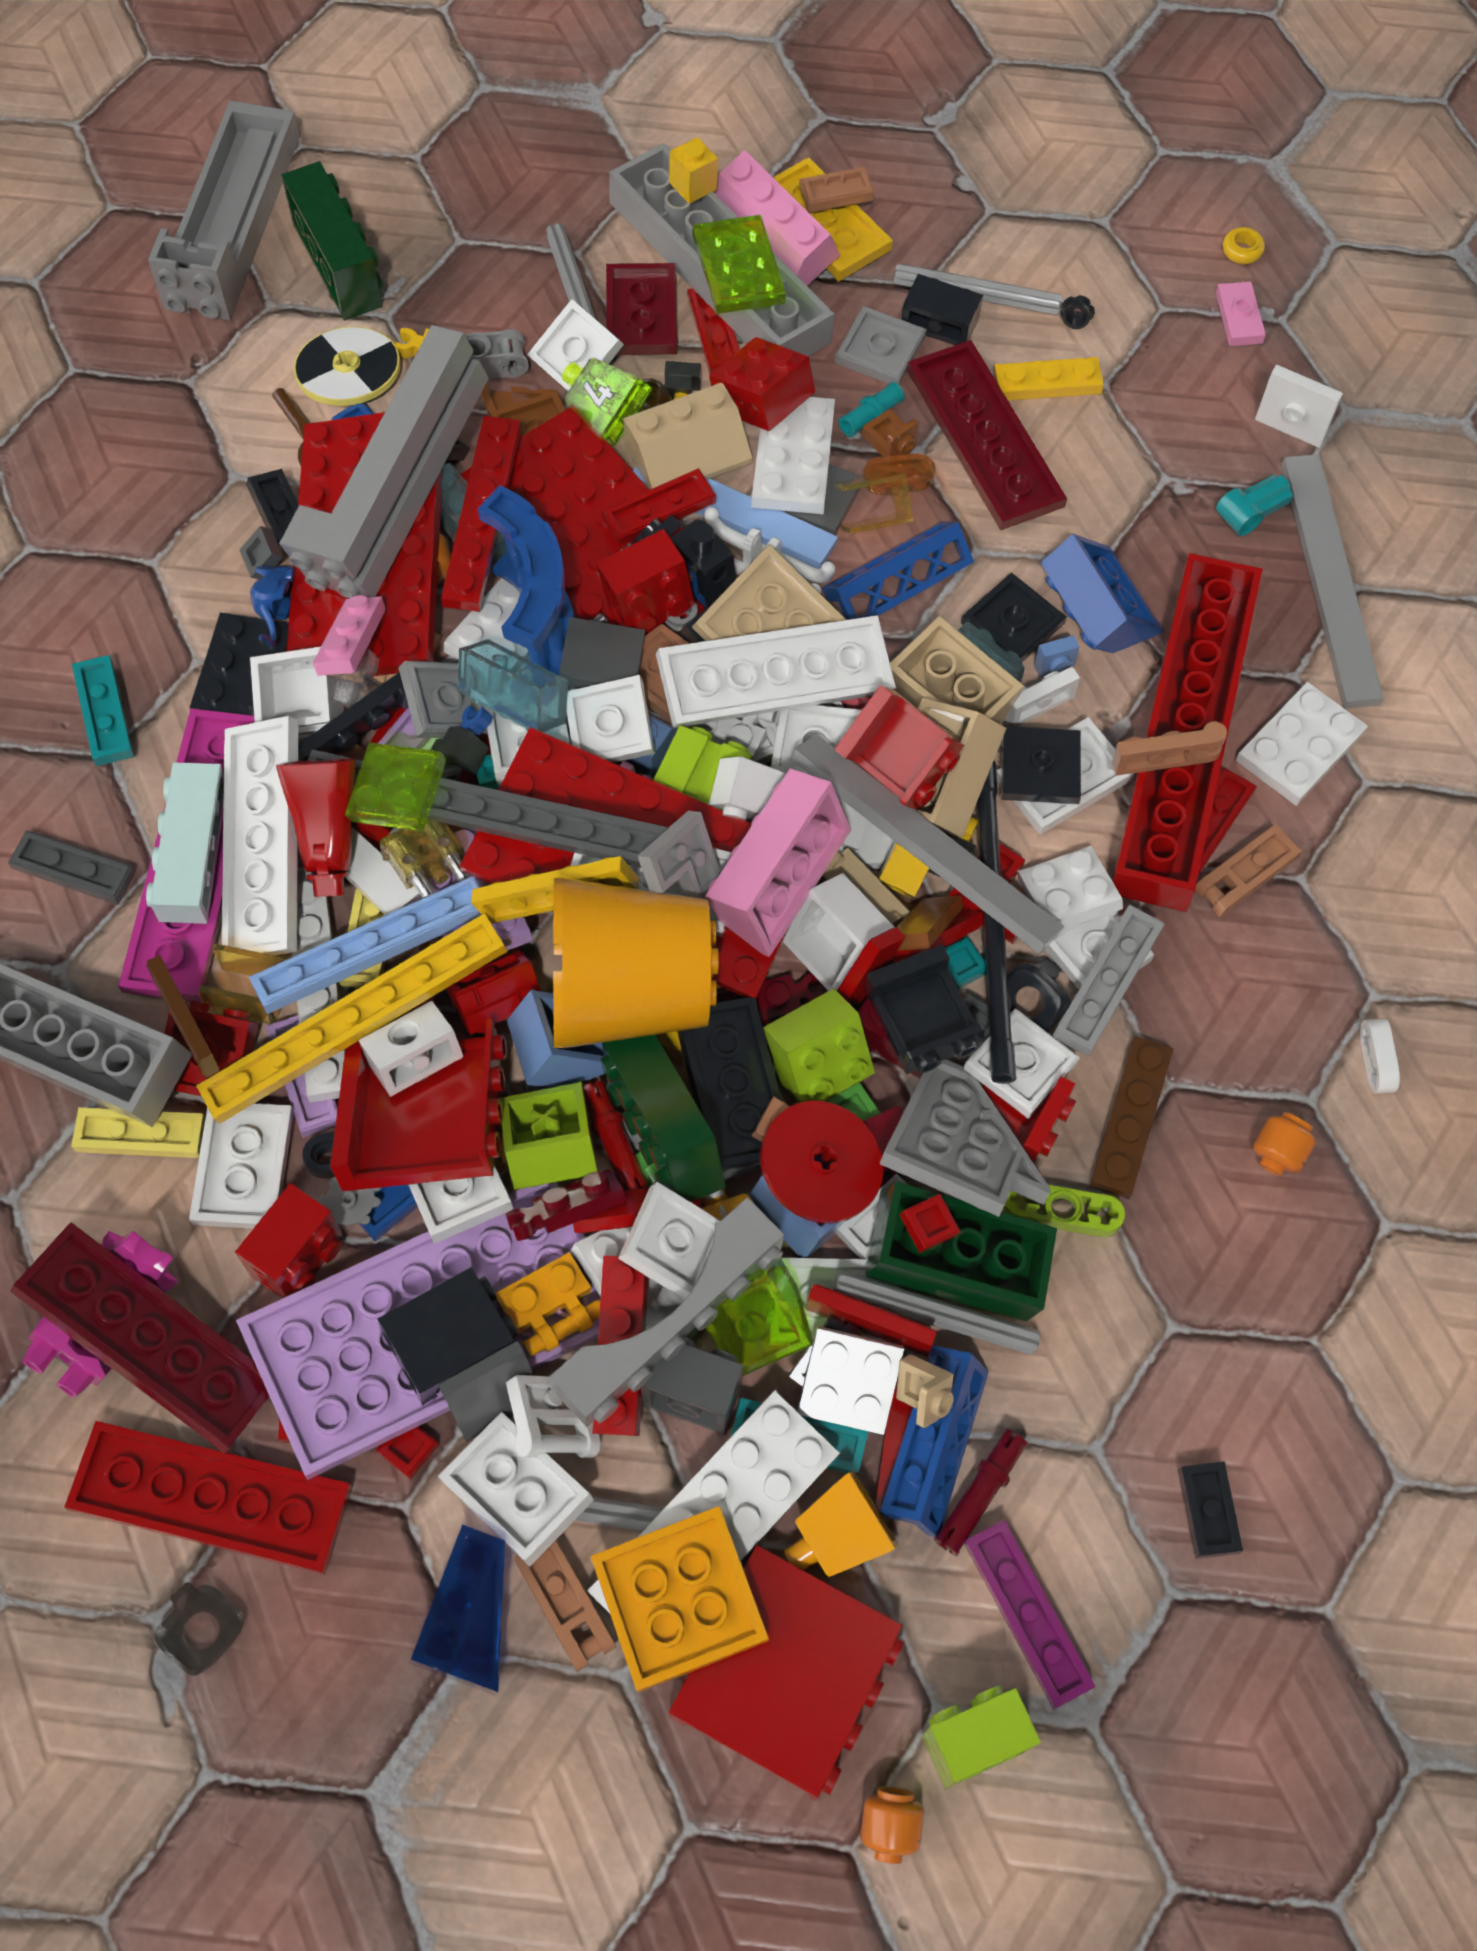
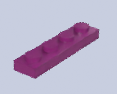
M1003 1520L965 1540L964 1545L1052 1709L1055 1710L1095 1688L1093 1680L1006 1521Z

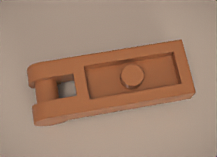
M1210 722L1205 725L1203 730L1185 733L1171 731L1162 736L1150 738L1131 737L1122 742H1117L1112 760L1115 776L1213 762L1220 755L1222 744L1227 735V729L1219 722Z
M1274 824L1202 878L1196 884L1195 893L1201 899L1206 897L1213 905L1212 910L1219 918H1223L1236 905L1300 857L1302 850ZM1222 882L1231 889L1226 895L1217 887Z
M556 1540L530 1567L518 1555L513 1558L576 1672L588 1666L587 1660L603 1651L605 1655L616 1648L613 1639ZM587 1623L593 1635L577 1644L572 1632Z

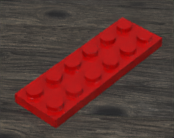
M95 1420L64 1508L68 1511L325 1575L352 1486L347 1482L318 1475L307 1480L302 1471Z

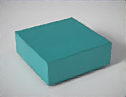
M968 937L946 948L950 957L947 969L958 989L987 975V964Z

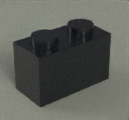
M918 274L903 304L902 320L927 329L926 336L957 345L970 340L980 318L983 295Z

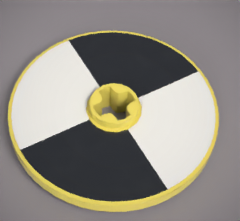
M354 326L332 329L314 337L302 347L294 362V374L301 391L317 402L333 406L356 405L378 397L391 387L400 371L398 349L389 337L370 328Z

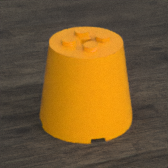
M554 878V956H562V971H553L554 1048H569L708 1026L710 1006H716V980H711V977H714V974H718L719 958L718 948H711V946H716V921L710 920L707 899L667 893L662 894L567 878Z

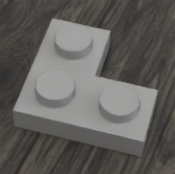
M687 811L638 855L649 891L663 894L679 879L684 896L706 899L705 896L708 893L711 882L721 873L701 812Z

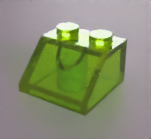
M781 1258L767 1271L759 1268L748 1278L751 1284L745 1292L734 1301L729 1297L716 1308L719 1312L716 1318L706 1327L718 1349L734 1355L738 1358L737 1363L744 1365L743 1376L808 1348L813 1343L798 1286Z

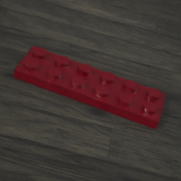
M972 340L908 361L907 372L1000 530L1066 506V495Z
M72 1222L13 1284L10 1290L11 1293L223 1453L227 1452L269 1398L268 1391L254 1360Z

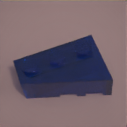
M462 1524L408 1664L491 1695L498 1693L505 1540Z

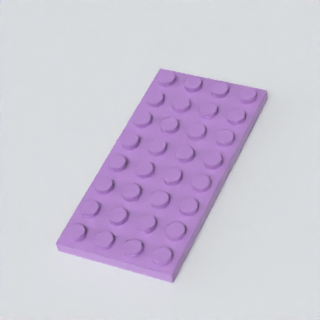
M557 1182L536 1187L522 1188L508 1194L513 1210L529 1208L533 1206L531 1199L539 1197L549 1189L559 1186ZM506 1213L435 1244L428 1231L237 1319L236 1322L306 1479L309 1480L451 1411L440 1388L437 1389L438 1397L424 1405L420 1403L380 1331L377 1320L379 1317L471 1267L478 1279L484 1276L488 1279L496 1293L568 1252L571 1253L591 1286V1293L579 1299V1302L585 1307L596 1300L600 1301V1295L571 1252L574 1244L585 1238L584 1234L575 1233L573 1224L548 1234L542 1228L537 1230L532 1237L517 1241L513 1230L509 1228L505 1216ZM494 1300L492 1302L499 1315H502V1311ZM563 1308L545 1318V1321L551 1326L566 1318L569 1314ZM599 1319L592 1322L593 1327L581 1333L578 1330L558 1341L559 1346L547 1353L543 1350L532 1357L527 1355L522 1345L523 1341L535 1335L531 1327L520 1332L513 1339L514 1342L518 1341L533 1371L598 1339Z

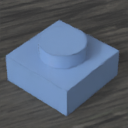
M1074 635L1039 645L1034 663L1039 677L1046 676L1054 671L1060 673L1070 667L1074 668L1080 648Z

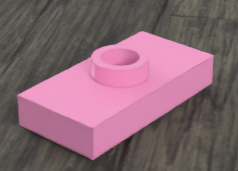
M1252 282L1218 284L1215 293L1229 346L1263 344L1266 334Z

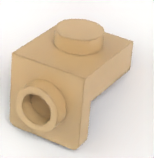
M912 1354L900 1360L896 1399L917 1409V1425L926 1428L949 1413L954 1399L951 1393L953 1374Z

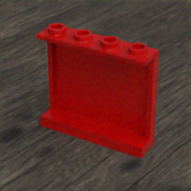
M486 1019L485 1037L457 1040L463 1054L461 1059L391 1097L370 1068L360 1042L357 1041L345 1049L330 1164L342 1192L493 1176L494 1158H498L501 1155L500 1137L498 1132H496V1124H502L503 1110L501 1101L498 1098V1092L505 1089L504 1072L502 1066H500V1060L507 1057L505 1037L503 1034H497L493 1019Z
M756 1545L743 1571L769 1641L690 1672L668 1714L672 1720L683 1726H690L810 1795L809 1798L816 1801L821 1791L828 1795L832 1792L842 1771L841 1768L834 1764L842 1748L851 1752L863 1728V1725L856 1722V1719L863 1705L872 1709L884 1683L876 1678L884 1662L893 1666L905 1641L897 1636L902 1625Z

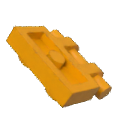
M570 1252L495 1293L497 1297L496 1303L503 1314L506 1312L509 1315L518 1334L529 1327L534 1331V1336L522 1342L529 1357L543 1350L547 1353L559 1346L558 1341L578 1330L581 1333L593 1327L592 1322L599 1319L600 1315L599 1300L585 1307L579 1302V1299L591 1293V1286ZM565 1308L569 1316L551 1326L546 1323L545 1318Z

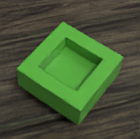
M860 1082L826 1101L849 1110L862 1121L880 1114Z

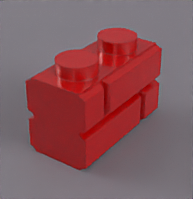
M520 950L482 966L447 987L458 1019L470 1035L475 1033L484 1035L486 1019H493L495 1028H497L499 1022L511 1016L530 990L541 991L532 964Z

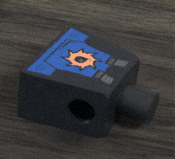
M696 519L670 539L685 560L693 597L707 609L736 580L734 555L714 534V530L710 525Z

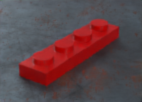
M603 1256L598 1345H606L629 1339L646 1331L649 1277L619 1260V1256ZM629 1388L616 1400L620 1404L619 1407L604 1422L593 1421L592 1434L640 1436L641 1388L635 1392Z

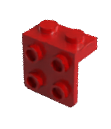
M1060 1076L1050 1096L1029 1119L983 1084L982 1088L1031 1161L1035 1164L1040 1154L1048 1157L1058 1137V1134L1052 1132L1058 1119L1066 1123L1076 1104V1100L1070 1097L1076 1083Z

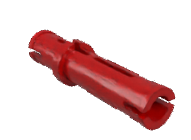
M595 1081L596 1088L593 1087L592 1083L585 1085L583 1092L587 1109L593 1121L591 1129L595 1135H599L623 1190L650 1188L621 1125L624 1121L622 1114L619 1111H615L605 1089L604 1081Z

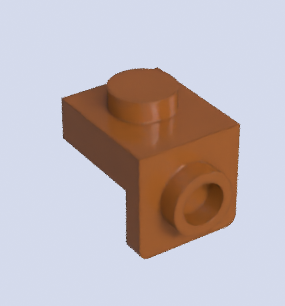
M888 409L862 427V436L890 463L900 455L905 456L915 448L919 423L912 419L905 424L891 409Z

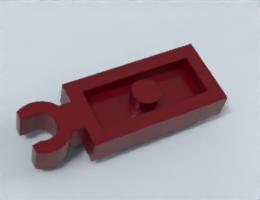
M812 973L807 974L801 980V983L794 984L791 974L765 981L756 999L762 1027L798 1009L802 1004H807L825 994L826 991L818 994L809 991L811 986L819 985L820 981ZM732 991L716 994V1003L745 997Z
M606 1169L601 1172L589 1173L583 1179L564 1187L549 1189L543 1195L531 1199L532 1207L517 1208L509 1211L505 1216L510 1230L514 1232L516 1240L522 1241L532 1237L537 1230L542 1228L548 1234L627 1201L623 1187L611 1170Z

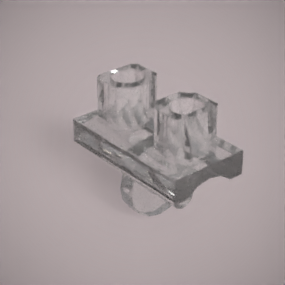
M366 648L354 673L326 675L335 681L331 697L332 701L344 704L343 707L348 709L383 684L373 678L378 669V660L370 649Z

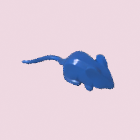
M293 565L256 567L255 572L263 577L252 585L250 599L254 611L261 618L265 619L270 631V638L265 634H261L258 639L260 641L264 640L269 647H274L277 642V630L273 620H286L289 618L291 587L295 574Z

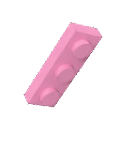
M358 595L345 600L313 661L317 676L355 672L386 610L382 596L366 597Z

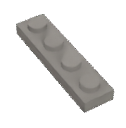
M1129 904L1053 1034L1055 1039L1089 1057L1165 923Z

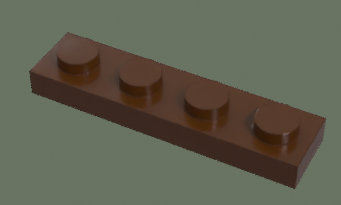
M1134 1036L1089 1187L1125 1199H1130L1132 1196L1174 1048Z

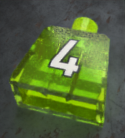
M593 357L588 360L584 368L575 362L570 363L562 374L563 381L571 386L565 396V402L596 435L604 438L614 446H616L624 433L623 418L636 414L652 390V387L636 376Z

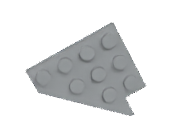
M946 1059L942 1060V1063L937 1068L922 1074L884 1151L880 1164L998 1217L1003 1210L1010 1191L1044 1205L1051 1191L1050 1187L978 1080L964 1070L963 1066Z

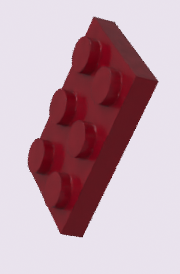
M675 263L606 264V329L624 344L616 355L677 354Z

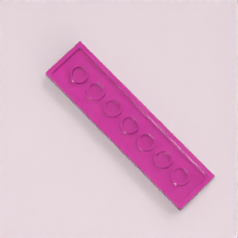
M190 709L176 763L220 764L224 772L225 729L255 723L254 716ZM223 821L207 924L158 921L152 907H148L146 901L147 886L149 883H154L155 876L151 858L118 985L122 993L162 997L146 966L148 964L147 960L160 955L184 1000L202 1002L222 919ZM159 832L154 848L160 845L161 836Z

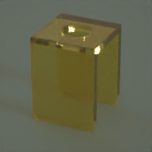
M892 471L834 483L835 489L848 491L891 482L895 514L842 524L841 531L853 534L913 522L906 473Z
M214 944L213 952L222 970L252 976L284 961L279 956L221 944ZM202 985L198 990L203 1003L210 1004L209 1012L224 1015L225 1008L250 1012L248 1020L272 1024L278 1021L282 1009L280 1008L267 1014L258 997Z

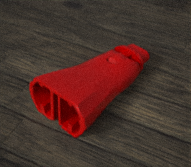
M355 759L306 760L277 764L276 769L293 820L301 860L306 873H308L306 878L307 880H312L314 897L345 895L343 878L349 876L348 870L351 860V811Z

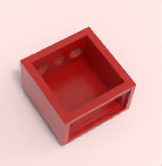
M758 337L750 340L709 375L711 386L719 383L724 384L738 408L741 421L766 431H771L815 393L809 356Z
M664 529L596 563L609 610L620 626L643 629L647 633L655 626L667 621L668 617L681 616L691 609V606L695 605L685 560Z
M289 1183L236 1249L235 1254L254 1280L283 1299L314 1284L316 1280L315 1274L323 1263H330L341 1250L343 1244L341 1241L344 1236L328 1208Z

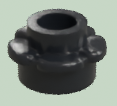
M1078 295L1077 297L1070 296L1063 301L1061 317L1066 326L1072 329H1081L1093 319L1095 308L1090 304L1089 298Z

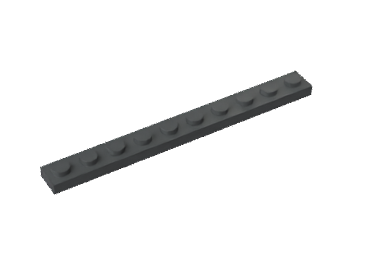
M312 750L308 760L324 761L349 757ZM355 759L353 803L600 859L621 856L628 865L641 868L638 855L668 829V827Z

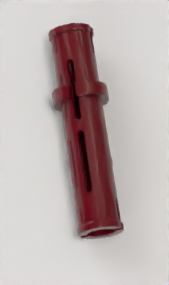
M1004 1429L1002 1436L987 1459L980 1460L976 1466L978 1470L977 1475L938 1535L933 1539L945 1551L949 1548V1553L954 1556L959 1555L965 1540L972 1533L1000 1487L1006 1488L1010 1482L1009 1473L1023 1451L1029 1446V1443L1016 1433L1015 1437H1013L1014 1432L1010 1429Z

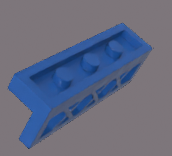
M941 521L823 586L822 589L827 601L839 603L846 620L879 616L972 564L974 560L959 522ZM954 541L960 559L951 564L940 561L945 545ZM934 552L933 557L927 556ZM920 559L930 562L927 576L921 581L910 577L915 562ZM938 566L943 567V569L937 571ZM904 569L903 574L898 573V571ZM889 576L901 579L896 595L891 598L880 594L884 580ZM908 583L914 584L907 588ZM874 585L872 591L868 590L869 587ZM859 593L870 596L866 611L856 616L849 599ZM878 599L883 601L877 605Z
M932 1345L927 1362L953 1374L951 1392L954 1398L953 1405L945 1417L940 1418L926 1428L916 1424L917 1409L912 1408L880 1512L887 1518L915 1524L926 1535L935 1537L942 1529L989 1372L972 1353Z

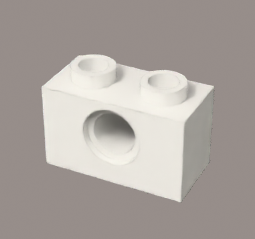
M433 1001L359 1040L370 1068L390 1097L463 1057L453 1028Z

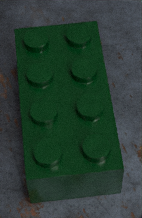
M318 161L281 174L292 224L343 320L345 321L381 308L380 292L384 291V286L378 271L375 270L376 267L380 266L377 254L372 245L366 246V237L360 222H353V214L347 198H340L338 195L340 190L333 173L327 174L322 163Z
M649 1035L602 1042L605 1056L600 1058V1063L608 1081H612L607 1084L609 1095L616 1107L622 1105L626 1111L622 1113L625 1124L632 1136L638 1134L642 1140L638 1142L640 1151L648 1166L653 1163L658 1170L655 1172L657 1182L689 1202L698 1198H704L726 1188L715 1136L657 1036Z
M895 1181L881 1196L865 1276L1026 1322L1044 1310L1057 1228L1003 1212L998 1217L962 1200L941 1195L961 1232L956 1237L919 1253L899 1214L905 1209L938 1195V1193Z

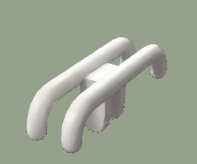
M708 507L705 510V522L713 528L714 534L721 540L743 550V562L734 558L736 575L740 576L770 544L805 580L813 582L810 585L820 594L821 588L817 583L823 584L833 578L835 566L832 562H824L820 569L814 568L782 553L781 540L773 537L765 545L762 543L760 530L752 528L746 536L726 526L720 520L719 512L715 507Z

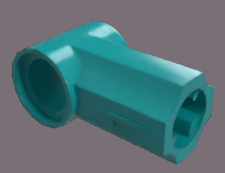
M1273 474L1244 491L1237 487L1220 499L1216 505V511L1239 537L1245 536L1258 527L1264 517L1291 502L1293 494L1290 489V483L1283 475L1276 476Z

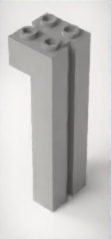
M229 101L176 236L170 237L168 229L161 228L148 258L163 309L189 314L192 309H198L207 318L231 320L282 186L281 174L287 172L300 138L294 111Z
M431 325L333 512L330 514L299 505L279 544L289 555L290 563L301 570L305 575L306 583L313 588L321 591L329 588L348 599L358 595L375 597L489 379L480 361L470 358L474 351L463 332Z

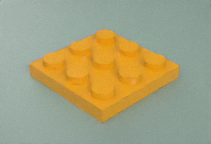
M720 1506L590 1556L638 1693L769 1641Z

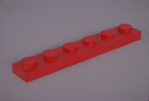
M483 416L441 596L442 607L480 612L498 530L482 522L477 509L499 485L508 489L521 431L520 420Z

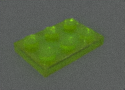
M761 214L693 224L692 236L716 314L785 304L786 292Z

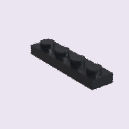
M400 672L299 743L298 761L308 760L312 750L335 755L340 751L343 753L347 752L357 744L361 736L371 729L377 730L388 721L389 716L401 707L404 709L408 708Z

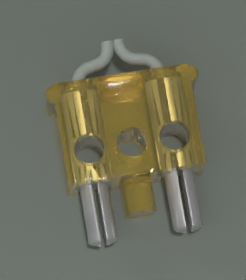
M403 815L396 819L397 827L380 841L382 859L389 861L407 890L415 886L422 898L436 893L427 879L433 877L437 884H442L449 878L445 872L449 868L459 882L471 877V875L460 870L459 866L463 860L462 845L446 823L419 817L410 819ZM403 821L410 825L403 828Z

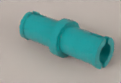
M890 382L873 396L867 395L862 398L859 406L839 418L838 423L841 431L851 438L865 424L903 402L905 395L902 388L896 382Z

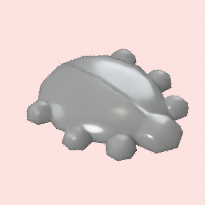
M336 1177L331 1178L329 1181L331 1188L328 1190L327 1195L321 1194L318 1197V1202L332 1212L337 1224L347 1226L356 1223L369 1224L371 1218L368 1214L372 1208H376L381 1204L380 1199L374 1197V1192L380 1191L381 1188L342 1192Z

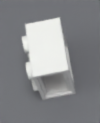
M321 647L250 657L255 723L291 716L298 720L299 740L308 738L344 712L341 674L317 676L313 661Z
M842 873L810 889L809 896L794 918L783 943L828 991L832 989L837 991L869 939L895 927Z

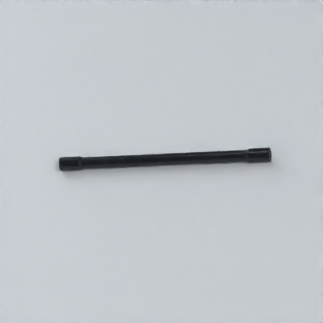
M993 761L977 801L980 861L1001 877L996 803L998 793L996 762ZM983 911L991 1028V1080L997 1084H1008L1014 1082L1017 1077L1015 1046L1012 1042L1005 927Z

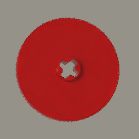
M806 1101L792 1105L783 1110L771 1122L763 1136L760 1149V1163L766 1184L775 1198L785 1208L803 1219L824 1224H834L850 1220L863 1212L872 1203L882 1183L883 1165L880 1164L882 1154L873 1133L860 1118L839 1105L824 1101ZM818 1154H822L823 1161L830 1163L826 1169H822L821 1162L814 1161Z

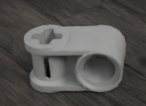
M507 329L497 332H472L465 335L474 351L470 358L480 361L489 379L516 378L528 371L529 363L523 354L525 338L520 331ZM508 340L512 341V347H509ZM510 361H513V368L510 366Z

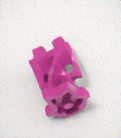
M108 1231L102 1239V1246L164 1293L171 1290L178 1282L166 1270L173 1257L166 1252H161L152 1247L136 1232L132 1231L125 1236H119ZM44 1317L28 1339L32 1343L22 1360L24 1365L39 1374L44 1372L54 1357L68 1366V1370L56 1386L74 1399L91 1383L97 1386L112 1369Z

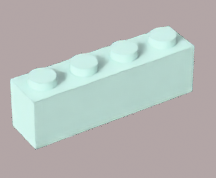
M173 762L171 776L166 777L164 780L163 794L166 808L165 812H160L158 817V832L161 839L159 847H155L152 854V866L155 876L154 883H149L147 886L146 901L148 907H152L159 922L207 924L224 814V772L220 764Z

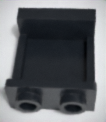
M943 944L867 973L865 992L906 1075L917 1070L919 1073L929 1072L937 1068L942 1063V1060L955 1055L957 1058H964L973 1054L980 1048L986 1031L982 1023L975 1024L947 969L950 957Z
M472 1267L377 1319L383 1337L422 1405L438 1397L437 1389H439L438 1385L441 1382L514 1343L513 1338L518 1336V1332L506 1312L499 1315L492 1302L497 1297L488 1279L485 1276L478 1279Z

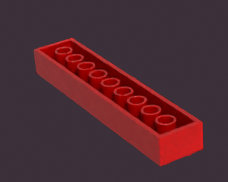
M1193 553L1188 554L1145 738L1162 736L1171 731H1179L1181 733L1203 730L1205 725L1210 722L1223 724L1227 729V735L1222 744L1218 759L1213 762L1139 772L1136 774L1112 879L1122 898L1187 913L1196 888L1263 568Z

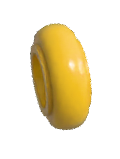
M1239 227L1227 233L1223 239L1222 248L1229 260L1245 265L1252 264L1260 259L1264 253L1265 243L1263 237L1257 231L1247 227ZM1240 243L1246 244V245H1248L1250 248H1242V247L1238 246L1237 244H1240Z

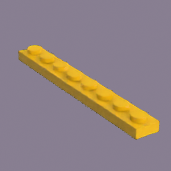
M484 913L196 1085L213 1119L221 1124L356 1043L361 1038L371 1034L506 953L507 949Z

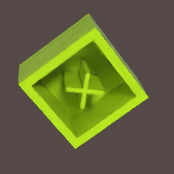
M835 989L826 992L763 1027L781 1085L797 1103L806 1101L825 1102L875 1073L859 1013Z
M581 1082L499 1098L503 1110L502 1131L504 1150L514 1190L576 1179L598 1171L590 1119Z
M998 1685L975 1696V1699L970 1701L972 1708L961 1712L959 1705L956 1704L934 1714L933 1718L928 1720L930 1727L921 1736L944 1789L1024 1754L1041 1743L1016 1688L1004 1693L1001 1685Z

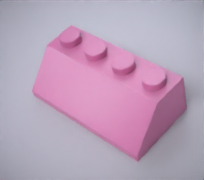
M746 150L719 173L717 190L713 192L806 286L840 256L831 234Z
M790 768L783 780L775 786L771 798L761 813L753 819L751 828L741 843L733 849L730 859L720 875L711 882L708 893L705 896L717 920L765 956L770 957L807 900L810 889L816 886L851 831L831 781Z

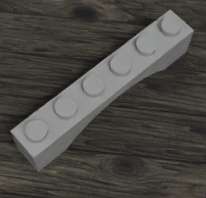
M747 1197L715 1226L713 1245L705 1270L692 1292L673 1313L656 1326L632 1338L606 1345L583 1346L549 1377L550 1388L586 1427L594 1420H597L599 1423L604 1422L619 1407L620 1404L616 1400L629 1388L633 1392L640 1389L653 1375L650 1369L659 1360L664 1358L666 1361H669L676 1356L686 1344L683 1339L695 1327L699 1331L706 1328L718 1315L719 1312L716 1308L728 1297L732 1301L737 1299L750 1286L751 1281L748 1278L759 1268L767 1271L779 1260L783 1254L780 1249L782 1248L784 1234Z

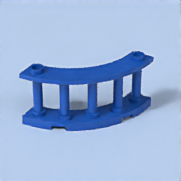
M499 485L477 510L482 522L492 526L504 536L507 552L492 567L493 574L506 580L521 593L514 610L501 629L505 639L527 648L530 664L515 684L516 690L548 704L562 685L558 684L559 670L569 617L574 618L573 609L565 591V572L562 554L557 538L548 522H544L536 514L535 508L528 501L515 492Z

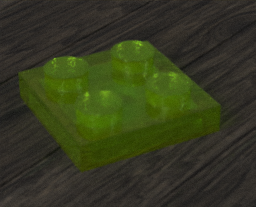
M369 742L345 815L352 822L423 832L447 758L441 751Z

